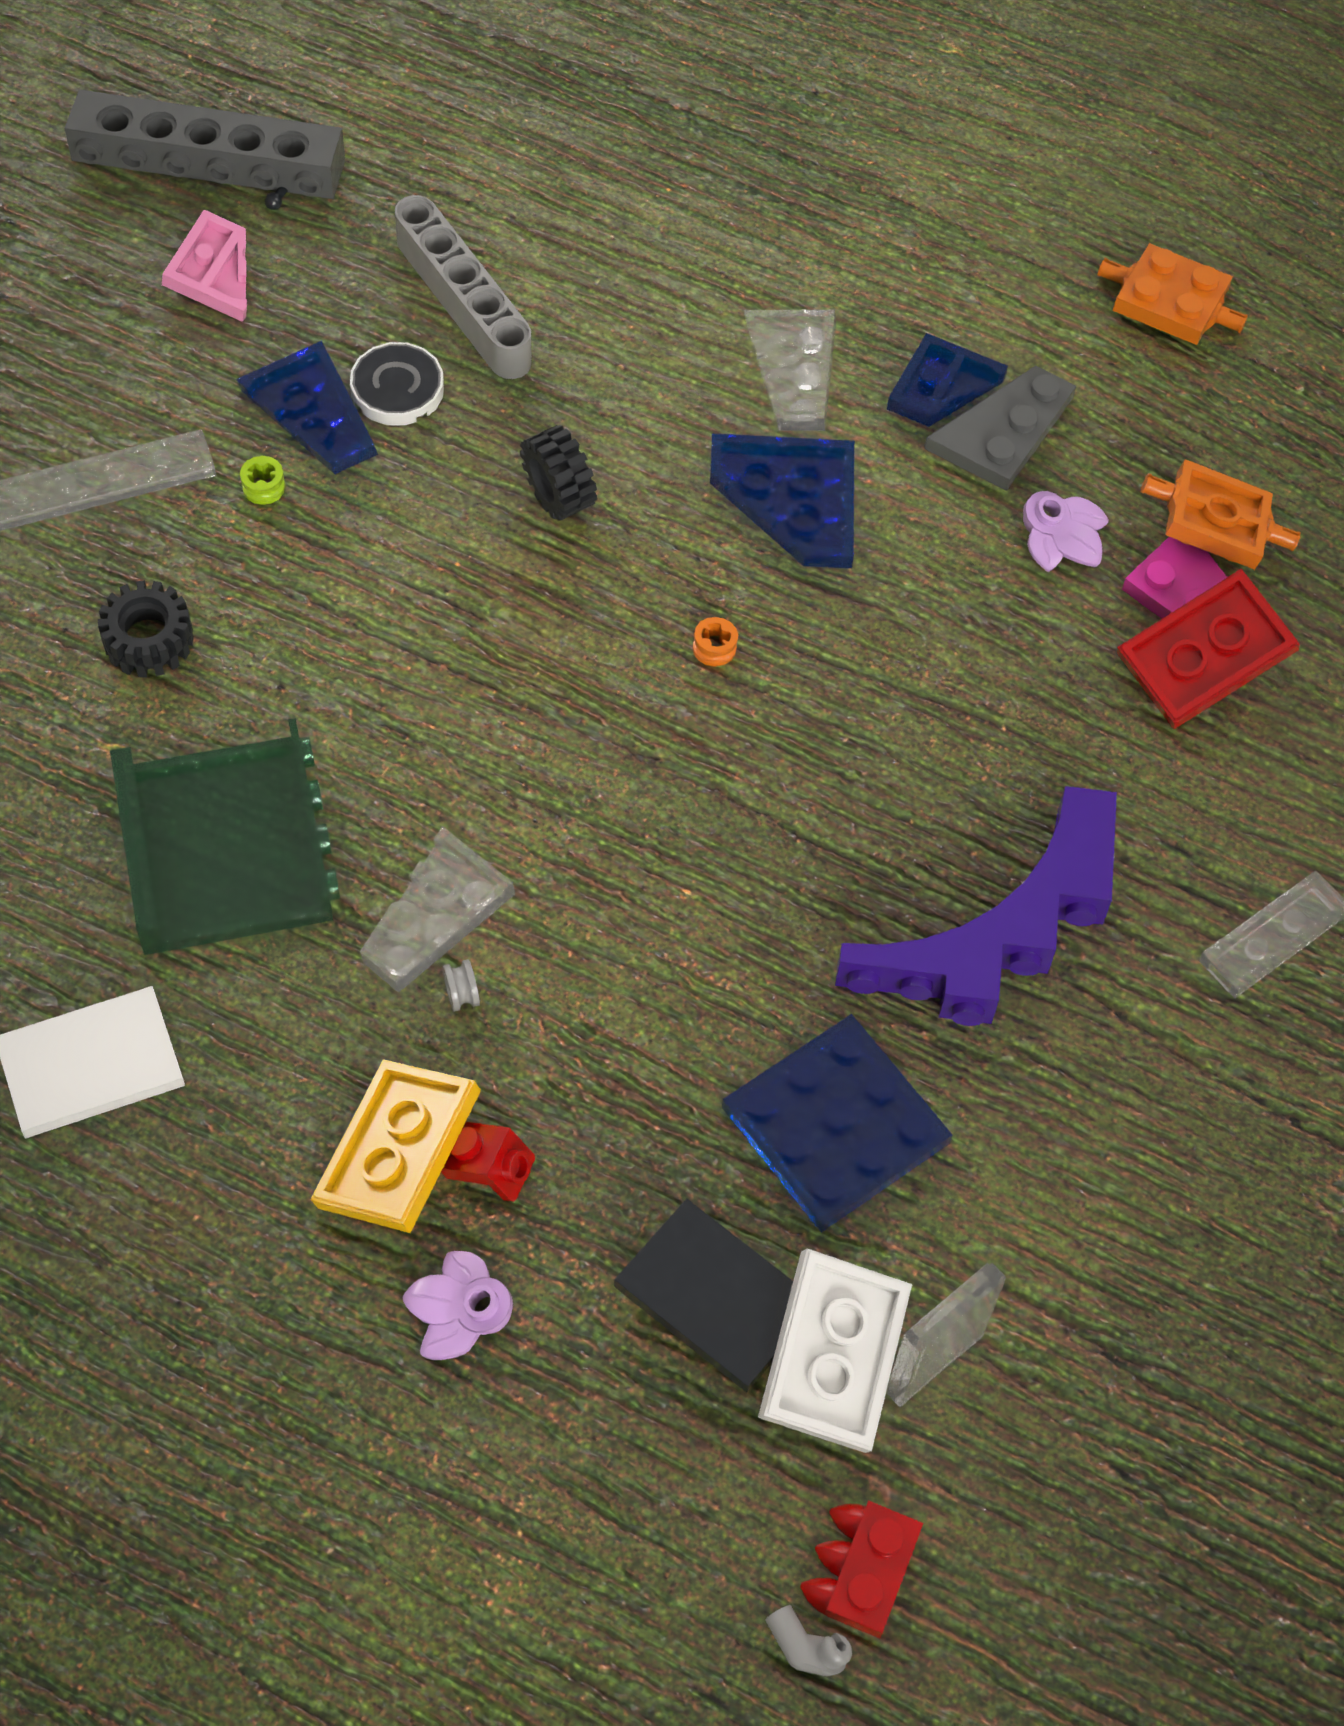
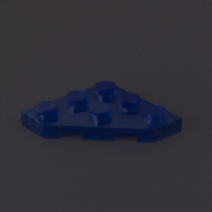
M712 433L710 484L803 566L852 569L854 559L855 441Z

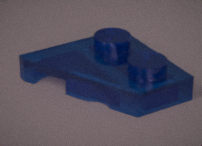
M926 333L888 397L887 410L930 427L1002 384L1006 378L1008 365Z

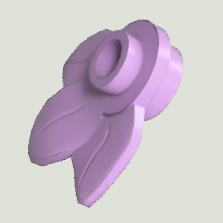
M1049 491L1036 492L1026 501L1023 508V522L1026 529L1030 532L1027 543L1028 549L1033 559L1045 571L1050 572L1059 564L1062 557L1091 567H1097L1102 559V543L1097 531L1104 528L1109 520L1096 504L1081 497L1062 499L1057 494ZM1044 510L1048 511L1052 517L1048 516Z
M447 1252L443 1261V1275H429L420 1278L403 1295V1302L409 1311L422 1322L429 1324L420 1349V1354L424 1358L445 1360L464 1355L473 1347L480 1335L500 1331L511 1317L513 1309L511 1293L502 1282L490 1278L485 1262L471 1252ZM490 1297V1304L485 1310L475 1311V1307L480 1300Z

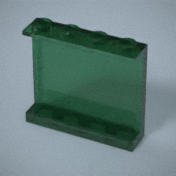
M296 718L288 719L291 737L135 764L131 747L110 750L136 929L144 955L333 921L330 901L340 899L335 868L324 870L322 856L332 854L326 823L316 825L314 811L323 810L318 779L307 780L305 768L315 767L310 736L299 738Z

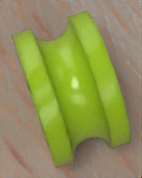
M262 455L253 457L242 465L240 470L244 496L254 504L266 505L281 498L285 491V481L282 465L278 460ZM258 477L261 479V480L257 481L256 483H254V479H256V478H258ZM271 477V481L266 483L265 480Z

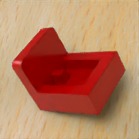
M466 1121L441 1173L446 1179L489 1185L504 1201L514 1202L530 1174L531 1167L535 1161V1154L510 1127Z

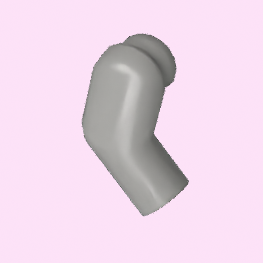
M791 1605L775 1611L765 1619L788 1663L796 1670L828 1677L841 1673L845 1669L846 1663L852 1657V1647L843 1635L834 1633L831 1637H822L807 1634Z

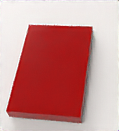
M1241 568L1118 646L1117 654L1171 727L1176 729L1299 651L1300 643Z

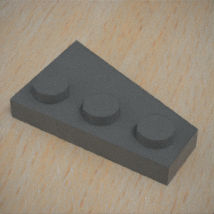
M1034 366L926 438L925 450L1007 491L1073 399L1076 385L1038 366Z

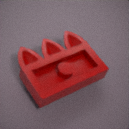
M869 1500L867 1505H838L831 1508L829 1514L837 1528L844 1535L852 1539L853 1542L843 1540L827 1541L816 1545L815 1551L822 1564L839 1578L838 1580L832 1578L809 1579L802 1582L800 1588L807 1601L818 1612L880 1639L924 1523Z

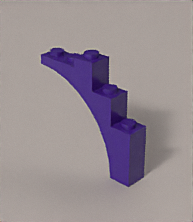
M1065 786L1056 815L1053 836L1046 853L1027 879L1000 904L963 926L924 939L890 944L842 943L837 964L835 986L848 987L849 990L860 994H871L877 991L898 993L910 1000H926L930 997L939 998V1018L952 1019L955 1023L964 1026H976L982 1023L992 1024L999 1002L1001 968L1010 969L1011 972L1023 976L1038 973L1048 974L1056 952L1058 920H1065L1074 926L1103 925L1112 902L1117 792Z

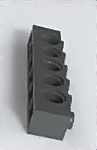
M80 89L64 128L72 161L213 181L222 184L254 187L263 190L277 191L279 187H285L288 193L310 197L334 199L345 163L343 131L340 127Z

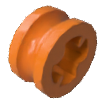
M719 617L706 618L700 621L694 632L692 648L695 657L703 664L714 667L730 662L736 654L739 636L737 628L730 621ZM709 636H719L722 646H712Z

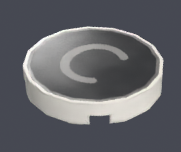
M403 342L385 343L372 347L357 359L350 375L351 397L354 403L356 402L361 408L362 413L370 420L384 425L405 426L417 422L416 417L422 416L426 412L427 416H429L437 409L444 393L443 370L437 358L422 347Z

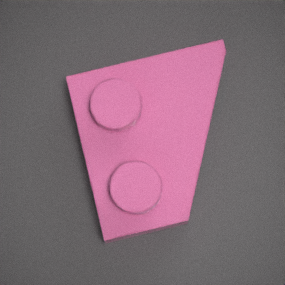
M203 210L163 272L162 285L243 322L246 318L247 310L246 228Z

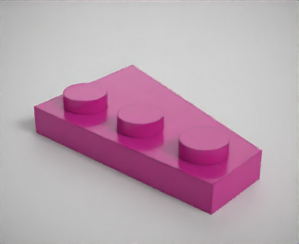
M1168 537L1125 578L1122 590L1162 619L1221 582L1227 576L1207 551Z

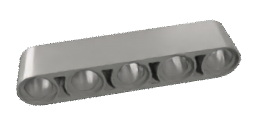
M411 195L401 199L395 206L397 245L400 251L492 371L505 379L523 377L529 372L532 364L531 329L529 324L430 199L421 195Z

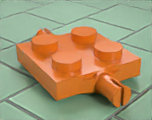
M1151 243L1148 244L1139 261L1132 264V266L1126 267L1105 257L1098 270L1097 276L1122 285L1113 307L1114 312L1195 345L1199 343L1204 332L1215 323L1241 333L1248 318L1247 314L1245 315L1223 306L1224 297L1229 290L1233 276Z
M1186 459L1183 461L1177 471L1175 483L1148 473L1142 484L1141 493L1167 502L1169 517L1166 536L1223 557L1228 561L1236 562L1255 570L1263 558L1267 541L1287 548L1290 551H1294L1299 542L1301 532L1275 523L1271 512L1273 493Z

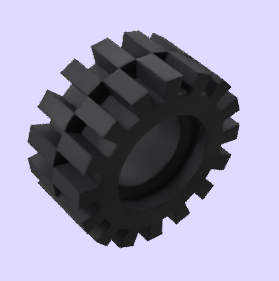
M562 425L551 427L523 440L520 444L522 448L520 450V457L525 461L522 463L523 470L529 475L527 481L530 486L533 485L536 499H541L542 508L545 512L549 511L550 517L557 519V521H561L595 504L594 501L597 500V494L594 492L597 490L596 483L591 479L594 475L592 469L587 467L585 462L588 459L584 452L580 453V444L575 438H571V432L568 429L564 430Z
M145 580L136 581L137 590L130 591L128 584L119 587L121 597H117L112 592L106 598L108 606L101 605L99 610L101 619H97L98 628L106 656H109L110 662L115 667L120 664L122 672L128 675L131 674L134 667L137 670L138 677L146 678L148 669H154L156 676L165 674L163 669L165 664H168L174 670L180 666L178 656L186 660L190 654L188 645L193 646L194 640L189 610L182 596L178 598L177 591L171 586L164 592L162 583L153 581L151 589L146 588ZM143 620H158L165 624V628L160 633L149 638H134L127 634L128 629L132 625Z

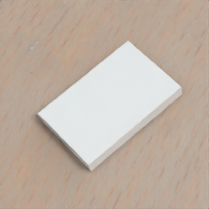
M153 986L0 1035V1059L25 1139L185 1086Z
M810 1249L801 1251L758 1418L864 1453L872 1451L912 1284Z

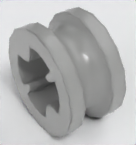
M469 959L463 960L458 968H452L450 964L442 965L445 986L453 1012L459 1011L464 1003H470L472 1007L480 1006L477 984Z

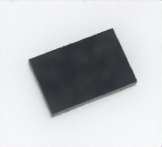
M686 1199L614 1279V1287L746 1393L772 1364L793 1281L690 1200Z

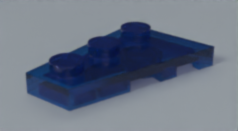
M322 341L236 379L240 390L332 473L337 474L378 455L375 445Z

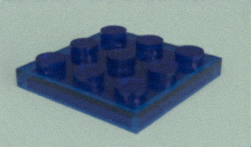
M852 1014L725 1097L722 1102V1109L820 1232L832 1226L949 1145L953 1136Z

